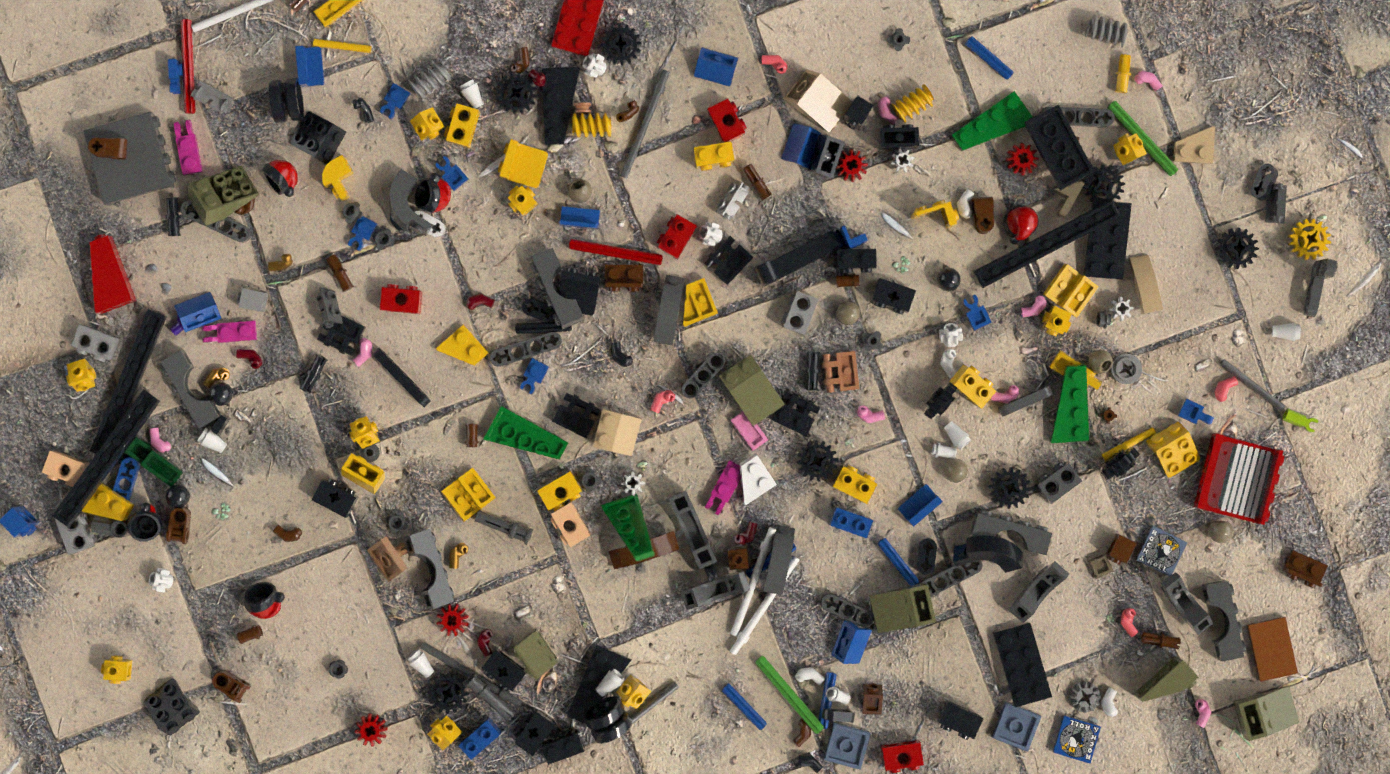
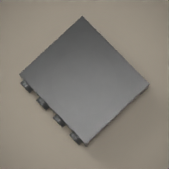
M152 112L83 130L87 145L93 138L127 139L126 160L96 157L90 152L104 205L111 206L115 205L116 202L169 187L175 188L174 182H176V177L169 167L171 159L169 154L165 153V138L163 134L160 135L158 128L161 127L160 120ZM99 144L98 147H95V150L98 151L102 146Z

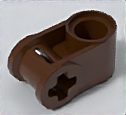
M93 138L88 143V150L96 157L126 160L127 139ZM100 144L102 148L98 149V151L95 150V147H98Z
M993 197L973 198L972 208L975 229L980 234H987L994 227ZM983 220H985L986 224H989V226L986 227V229H984V226L980 225L983 222Z
M187 507L176 508L171 512L166 533L167 542L172 540L187 544L191 521V511ZM178 511L184 513L185 518L183 521L177 518Z
M227 670L219 671L212 679V684L216 689L237 703H241L242 696L247 689L251 688L249 683ZM219 675L226 677V684L219 683Z

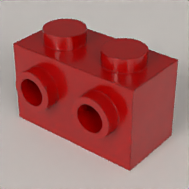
M677 214L675 218L673 216L670 218L666 225L669 227L666 234L661 233L656 243L659 244L658 249L678 260L696 230L697 225Z

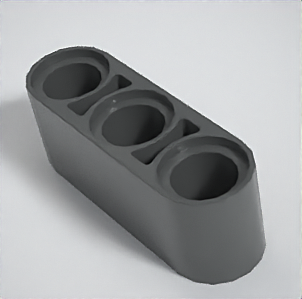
M713 353L684 383L682 393L685 397L695 398L725 364L723 355ZM712 357H720L722 364L719 367L712 366ZM701 370L707 371L709 373L708 380H699L698 373ZM689 384L696 387L695 394L691 396L685 393V387Z

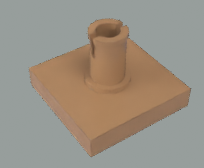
M386 536L367 551L389 582L408 569L401 558L408 551L407 548L401 551L406 546L403 542L394 548Z

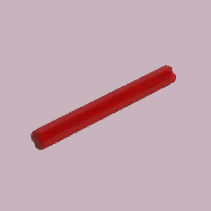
M182 19L180 24L184 112L186 114H195V100L191 96L195 89L192 21L190 19Z
M570 239L569 249L655 265H661L663 261V256L660 254Z

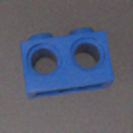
M25 506L12 507L0 519V523L14 538L30 536L36 531L37 528L35 526L40 523Z
M835 507L829 525L867 538L873 520Z
M489 717L458 746L472 760L494 741L502 731Z

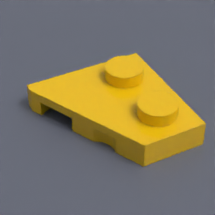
M705 278L686 285L684 327L718 314Z
M464 324L436 348L439 352L473 366L489 354Z

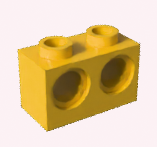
M456 103V107H452L450 112L451 124L445 129L444 137H447L446 141L470 149L480 111ZM462 112L469 113V118L466 121L459 119V115ZM457 130H462L464 133L463 137L459 140L455 139L454 133Z

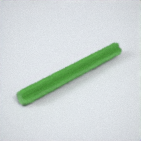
M1113 101L1108 106V110L1113 112L1114 116L1131 135L1137 133L1143 142L1144 149L1169 176L1174 175L1178 171L1174 163L1118 102Z
M764 656L759 657L755 664L815 734L821 732L824 728L821 722Z

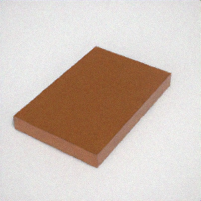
M1286 617L1247 625L1260 682L1298 674Z

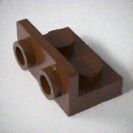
M605 265L604 287L608 288L610 292H619L620 288H628V292H639V288H643V265Z
M1291 550L1282 571L1287 573L1286 577L1295 581L1300 578L1305 581L1304 585L1315 589L1316 586H1323L1321 581L1328 565Z

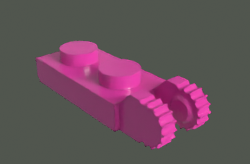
M190 119L185 120L188 135L182 136L179 122H174L175 139L184 176L203 172L197 139Z
M256 321L218 323L216 325L202 326V331L217 330V337L203 338V343L257 340Z
M729 460L704 508L709 509L715 497H718L722 501L716 508L715 514H720L742 478L738 464Z

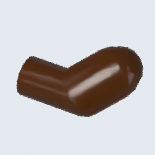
M528 47L518 48L520 59L511 65L513 73L521 74L530 65Z
M635 100L627 103L629 110L616 115L618 122L630 120L639 111V106H637Z
M255 198L236 210L235 213L245 215L252 211Z
M277 525L273 533L285 542H293L300 539L302 530L295 527L293 530L286 531L280 525Z
M803 719L798 721L800 734L793 739V742L798 747L811 736V728Z

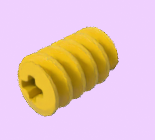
M925 84L922 85V90L920 88L915 89L916 94L912 91L909 92V98L904 95L902 97L903 102L899 99L896 100V106L891 103L895 114L904 123L907 122L906 116L913 119L912 112L920 115L919 108L926 111V104L933 107V95Z
M574 113L572 116L573 136L576 132L577 137L580 138L583 132L585 137L588 138L591 132L592 136L596 137L597 132H599L600 137H603L605 132H607L608 137H611V116L608 118L607 113H604L603 118H600L599 113H596L595 118H593L591 113H589L587 119H585L584 114L581 113L578 119Z

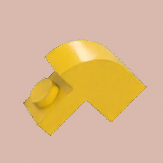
M340 155L330 161L322 173L324 186L326 188L333 186L331 190L334 196L342 201L347 200L350 196L341 181L354 174L345 156Z

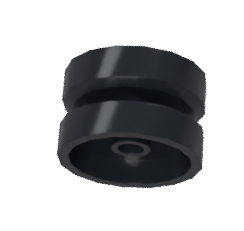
M298 78L287 79L285 87L280 80L270 81L269 101L274 122H286L288 115L292 121L303 120L304 102Z
M617 696L607 697L596 702L583 714V720L587 727L591 729L590 733L596 743L611 742L626 733L632 726L633 721L628 712L624 711L625 707Z

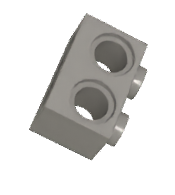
M798 291L795 295L791 294L788 305L791 306L788 313H784L781 323H784L783 328L805 336L819 299ZM799 299L807 301L806 309L798 308L797 301ZM792 317L800 318L801 324L799 327H793L790 324Z
M79 324L71 346L77 348L76 352L84 355L91 353L94 355V359L105 362V360H112L120 338ZM86 335L90 339L87 346L82 342L83 337ZM105 342L108 349L103 353L100 350V346Z
M81 511L76 518V528L66 527L55 519L68 555L76 554L95 546V537L93 532L89 531L87 526L89 521L85 513ZM78 536L84 539L82 546L77 544Z

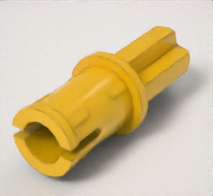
M1127 54L1119 56L1115 90L1117 93H1127L1129 76H1131V73H1129L1131 56Z

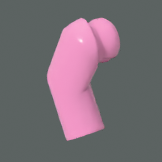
M883 97L878 102L879 115L894 125L898 116L890 112L891 100L888 97Z
M1011 385L1004 393L996 392L991 397V400L1008 404L1018 397L1019 388Z
M1198 699L1195 702V707L1199 717L1195 724L1205 728L1211 715V709L1206 700Z

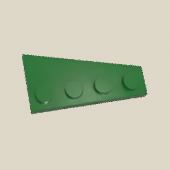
M1014 91L951 136L959 148L964 151L1025 127L1024 122L1033 118V116Z
M1085 364L1067 365L1065 367L1060 400L1058 401L1056 419L1053 425L1054 429L1050 439L1051 444L1089 441L1087 370Z
M503 406L500 407L483 438L486 441L559 460L569 442Z
M637 494L601 505L605 515L636 561L655 556Z

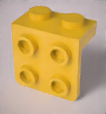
M511 139L510 143H506L503 154H506L504 162L501 161L498 167L500 177L525 186L538 188L548 153Z
M941 200L932 204V207L928 209L926 205L916 208L911 215V219L941 211L947 229L957 224L959 216L956 208H952L951 201L946 203L945 200Z
M1179 421L1146 440L1148 447L1157 455L1168 478L1200 460L1199 453L1189 431Z

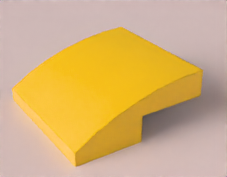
M1064 263L1043 295L1077 318L1099 286Z
M471 468L441 491L463 522L496 498L474 468Z

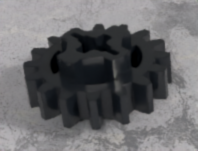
M618 24L616 29L612 25V31L605 30L607 36L601 37V40L605 42L600 44V48L605 49L602 55H608L606 59L608 62L613 59V65L620 62L621 66H624L625 61L630 65L631 58L637 59L635 53H641V50L637 48L642 45V42L637 41L640 35H634L635 29L629 30V25L627 24L625 28ZM624 33L628 34L633 40H628L624 37ZM614 34H617L613 41H609ZM620 37L623 41V44H626L623 45L622 53L619 49V46H616L619 44ZM633 48L632 52L625 56V53ZM609 50L617 52L618 57L614 56Z
M511 73L510 79L504 76L505 82H499L498 85L501 89L496 90V93L500 94L496 98L497 101H502L500 107L506 106L505 111L508 113L512 110L513 115H516L517 111H520L523 115L524 109L530 111L529 105L535 106L533 99L538 98L536 94H533V92L537 91V87H531L534 84L533 80L528 82V76L525 75L521 78L520 73L517 74V77H514ZM513 82H522V84L514 85ZM507 87L509 89L508 95L504 98V92ZM529 90V98L526 101L525 93H527ZM513 91H521L520 97L517 98L516 96H514ZM520 103L521 106H512L510 104Z
M1101 165L1100 170L1096 166L1093 167L1095 173L1090 175L1089 178L1083 179L1087 182V185H1084L1082 188L1088 190L1084 195L1091 196L1090 202L1092 200L1108 201L1110 199L1114 201V198L1120 200L1121 198L1118 194L1124 193L1121 186L1125 185L1120 179L1124 176L1117 175L1118 169L1112 171L1111 165L1107 169H1105V165ZM1102 172L1109 173L1113 177L1106 178ZM1095 177V185L1091 187L1092 180ZM1101 181L1110 182L1106 186V190L1097 189L1102 185ZM1116 184V190L1113 193L1112 188ZM1102 193L1105 198H1099L1095 194Z
M1240 227L1236 228L1235 232L1233 229H1229L1228 234L1225 232L1221 234L1224 239L1217 240L1220 243V246L1215 248L1220 250L1217 257L1222 256L1221 263L1227 262V268H1231L1233 265L1236 270L1239 269L1240 265L1242 268H1246V262L1252 264L1251 258H1257L1254 251L1259 250V248L1255 247L1254 244L1258 240H1252L1253 233L1247 235L1248 229H1244L1242 232ZM1233 236L1232 242L1230 244H1226L1227 241ZM1234 246L1240 247L1241 250H1234ZM1226 252H1228L1231 255V259L1228 257ZM1245 253H1248L1247 257L1241 261V259H1243V255Z
M951 382L944 389L940 386L926 402L929 407L924 412V415L930 420L937 413L941 416L955 400L952 395L957 387Z
M814 440V445L807 442L808 447H801L803 453L797 454L801 457V460L796 461L797 464H801L798 470L805 471L804 477L810 475V481L814 477H816L818 482H820L821 477L827 480L828 473L834 474L831 469L837 468L834 462L838 461V458H833L836 451H830L831 445L825 447V441H822L820 445L817 440ZM815 448H822L826 453H817ZM809 451V454H810L809 461H807L806 463H804L805 456H806L807 452ZM814 456L823 458L820 461V466L811 464L814 461ZM830 459L829 467L826 470L824 467L825 462ZM816 468L820 474L811 473L808 469Z
M1131 447L1126 451L1124 449L1117 451L1106 460L1105 463L1107 465L1102 469L1101 474L1106 480L1115 475L1116 477L1124 475L1135 465L1133 461L1139 456V452L1135 447Z
M1009 467L1008 472L1005 468H1002L1001 474L995 472L997 478H991L990 480L994 483L988 486L993 489L989 493L990 496L995 495L993 501H1000V507L1006 504L1007 509L1011 508V504L1015 508H1018V502L1024 504L1023 498H1029L1026 491H1031V488L1027 487L1030 480H1024L1027 475H1020V469L1013 472V467ZM1011 475L1009 480H1001L1004 476ZM1019 480L1021 481V484H1022V490L1019 489V486H1018V481H1019ZM1012 483V487L1017 492L1009 491L1007 493L1008 489L1005 488V486H1003L1002 484L1011 485ZM997 486L1001 488V497L998 494ZM1014 495L1019 496V497H1018L1017 499H1015V500L1008 501L1011 496H1014Z
M448 672L447 676L440 673V679L434 677L435 684H429L432 690H429L427 694L432 695V697L428 701H434L433 709L438 706L439 713L443 709L446 710V714H449L451 709L456 713L457 707L460 709L464 707L462 702H468L465 696L469 695L470 692L465 691L466 687L462 683L464 678L459 680L458 673L454 677L451 676V672ZM450 680V682L447 685L439 684L443 681ZM456 684L460 687L461 693L457 691ZM451 687V694L453 695H450L445 700L446 692L444 691H447V689ZM436 693L440 695L441 701L437 699ZM452 700L458 701L454 705H447Z

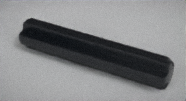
M555 322L515 324V332L517 334L572 330V326L562 330L561 326H557Z

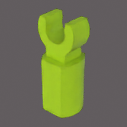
M1288 408L1285 410L1282 418L1283 421L1300 428L1304 426V429L1308 432H1315L1314 429L1309 427L1310 422H1319L1315 418L1307 419L1306 415Z

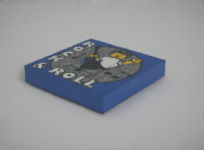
M1063 715L1053 753L1091 763L1101 726Z

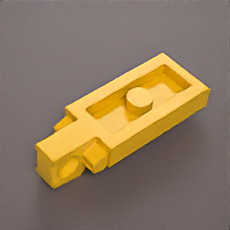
M1059 350L1049 367L1064 376L1067 365H1080L1082 363ZM1086 366L1087 387L1090 385L1098 390L1102 381L1095 378L1096 373Z

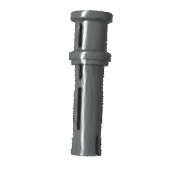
M480 510L475 518V522L508 534L510 539H518L523 541L525 545H528L533 533L531 528L526 529L519 526L516 522L511 524Z
M471 674L464 682V686L466 688L469 687L477 698L484 699L506 721H509L511 718L506 712L513 717L515 711L500 700L490 690L489 684L483 683L477 677L478 674Z

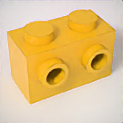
M732 142L694 147L696 168H701V171L711 170L712 166L719 165L720 168L730 167L731 163L735 162Z
M963 364L949 382L956 386L957 390L975 406L982 409L996 393V390L992 388L994 384L985 377L982 379L978 375L980 372L972 365L968 367Z
M353 453L350 454L341 468L343 477L374 495L385 480V474L380 467L371 465L363 457L356 456Z
M847 465V467L842 466L832 487L868 504L877 486V483L874 482L875 478L866 473L864 476L857 473L858 469Z

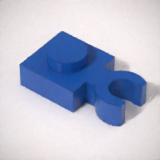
M168 59L170 93L181 94L182 64L176 59Z
M393 83L384 98L388 104L381 107L380 113L383 114L385 110L389 109L391 114L388 118L393 119L395 108L397 107L401 110L411 93Z
M444 156L443 159L446 161V165L444 167H441L438 163L435 165L440 171L445 172L441 177L455 192L469 179L456 164L451 167L450 160Z
M363 216L357 219L351 231L356 235L349 240L348 245L352 246L357 241L359 243L357 250L361 251L364 246L363 240L370 241L378 224Z
M974 294L972 295L973 304H968L966 299L963 300L964 306L970 309V312L965 314L973 331L992 323L984 305L978 307V298Z
M532 358L523 374L528 379L521 383L520 389L523 390L524 386L529 384L531 386L529 393L532 394L535 391V382L541 384L549 366Z

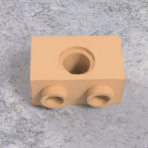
M53 450L49 451L42 473L47 474V478L58 481V479L65 481L66 485L73 487L90 463ZM65 464L69 467V473L67 475H65L62 471V468Z
M572 502L551 514L553 518L550 520L555 529L559 527L562 532L560 537L565 545L569 544L572 547L591 536ZM565 521H573L575 528L572 531L566 530L564 527Z

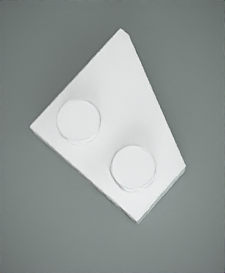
M756 453L740 463L743 501L746 505L777 485Z

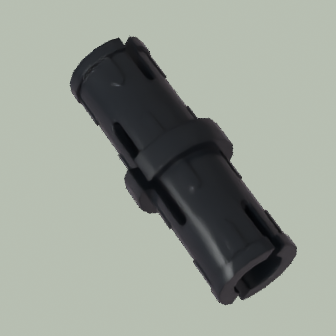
M178 197L165 198L167 209L165 219L168 222V237L181 236L179 224L181 215H179Z
M807 352L805 390H818L820 352Z
M319 354L316 355L310 369L306 371L307 375L302 385L299 387L301 390L311 393L317 379L321 377L320 373L328 361L327 358Z

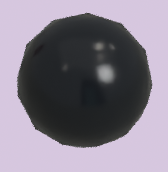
M944 268L937 275V284L943 291H954L960 285V274L954 268Z
M218 382L210 387L209 392L217 406L227 405L232 400L233 390L229 384Z
M177 484L168 488L165 498L167 504L171 507L182 508L188 504L190 493L185 486Z

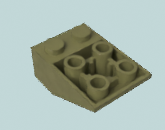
M242 165L189 183L188 198L205 226L225 219L259 195Z
M927 583L869 595L878 633L918 627L936 622Z
M538 629L520 640L514 647L515 652L513 653L519 662H524L526 673L530 678L534 677L535 680L540 678L559 661Z
M1289 685L1233 701L1243 738L1248 741L1269 736L1299 723Z

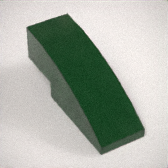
M139 435L134 437L124 451L138 461L142 467L170 487L184 473Z

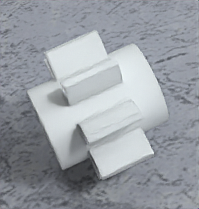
M595 53L586 56L583 61V68L586 69L585 74L595 78L598 75L601 76L606 70V63L603 62L605 57Z
M899 149L898 156L896 154L892 155L895 161L891 165L897 167L896 172L899 169H903V172L906 173L907 166L913 168V164L910 161L915 157L908 155L910 150L902 153V150ZM902 157H905L906 163L900 165V160L898 158L901 159Z
M706 222V225L701 226L699 238L703 239L702 244L715 246V243L721 241L722 231L718 229L719 224Z
M1119 297L1118 302L1111 301L1113 307L1108 309V311H1113L1114 315L1112 318L1119 316L1120 321H1124V316L1131 317L1129 312L1134 307H1130L1128 304L1130 299L1123 301V298ZM1117 307H1125V311H1122L1121 314V311H1118Z
M954 323L944 325V330H939L940 342L944 343L947 347L957 346L958 341H963L962 328H958Z
M632 471L631 476L624 475L626 482H622L621 485L627 486L624 491L625 493L632 491L633 496H635L636 491L643 492L641 485L646 483L640 482L641 474L636 477ZM632 479H635V481L638 483L635 485V488H632L631 485H628L632 482Z
M157 568V572L150 574L149 585L153 586L152 590L164 593L165 588H171L173 576L169 574L170 571Z

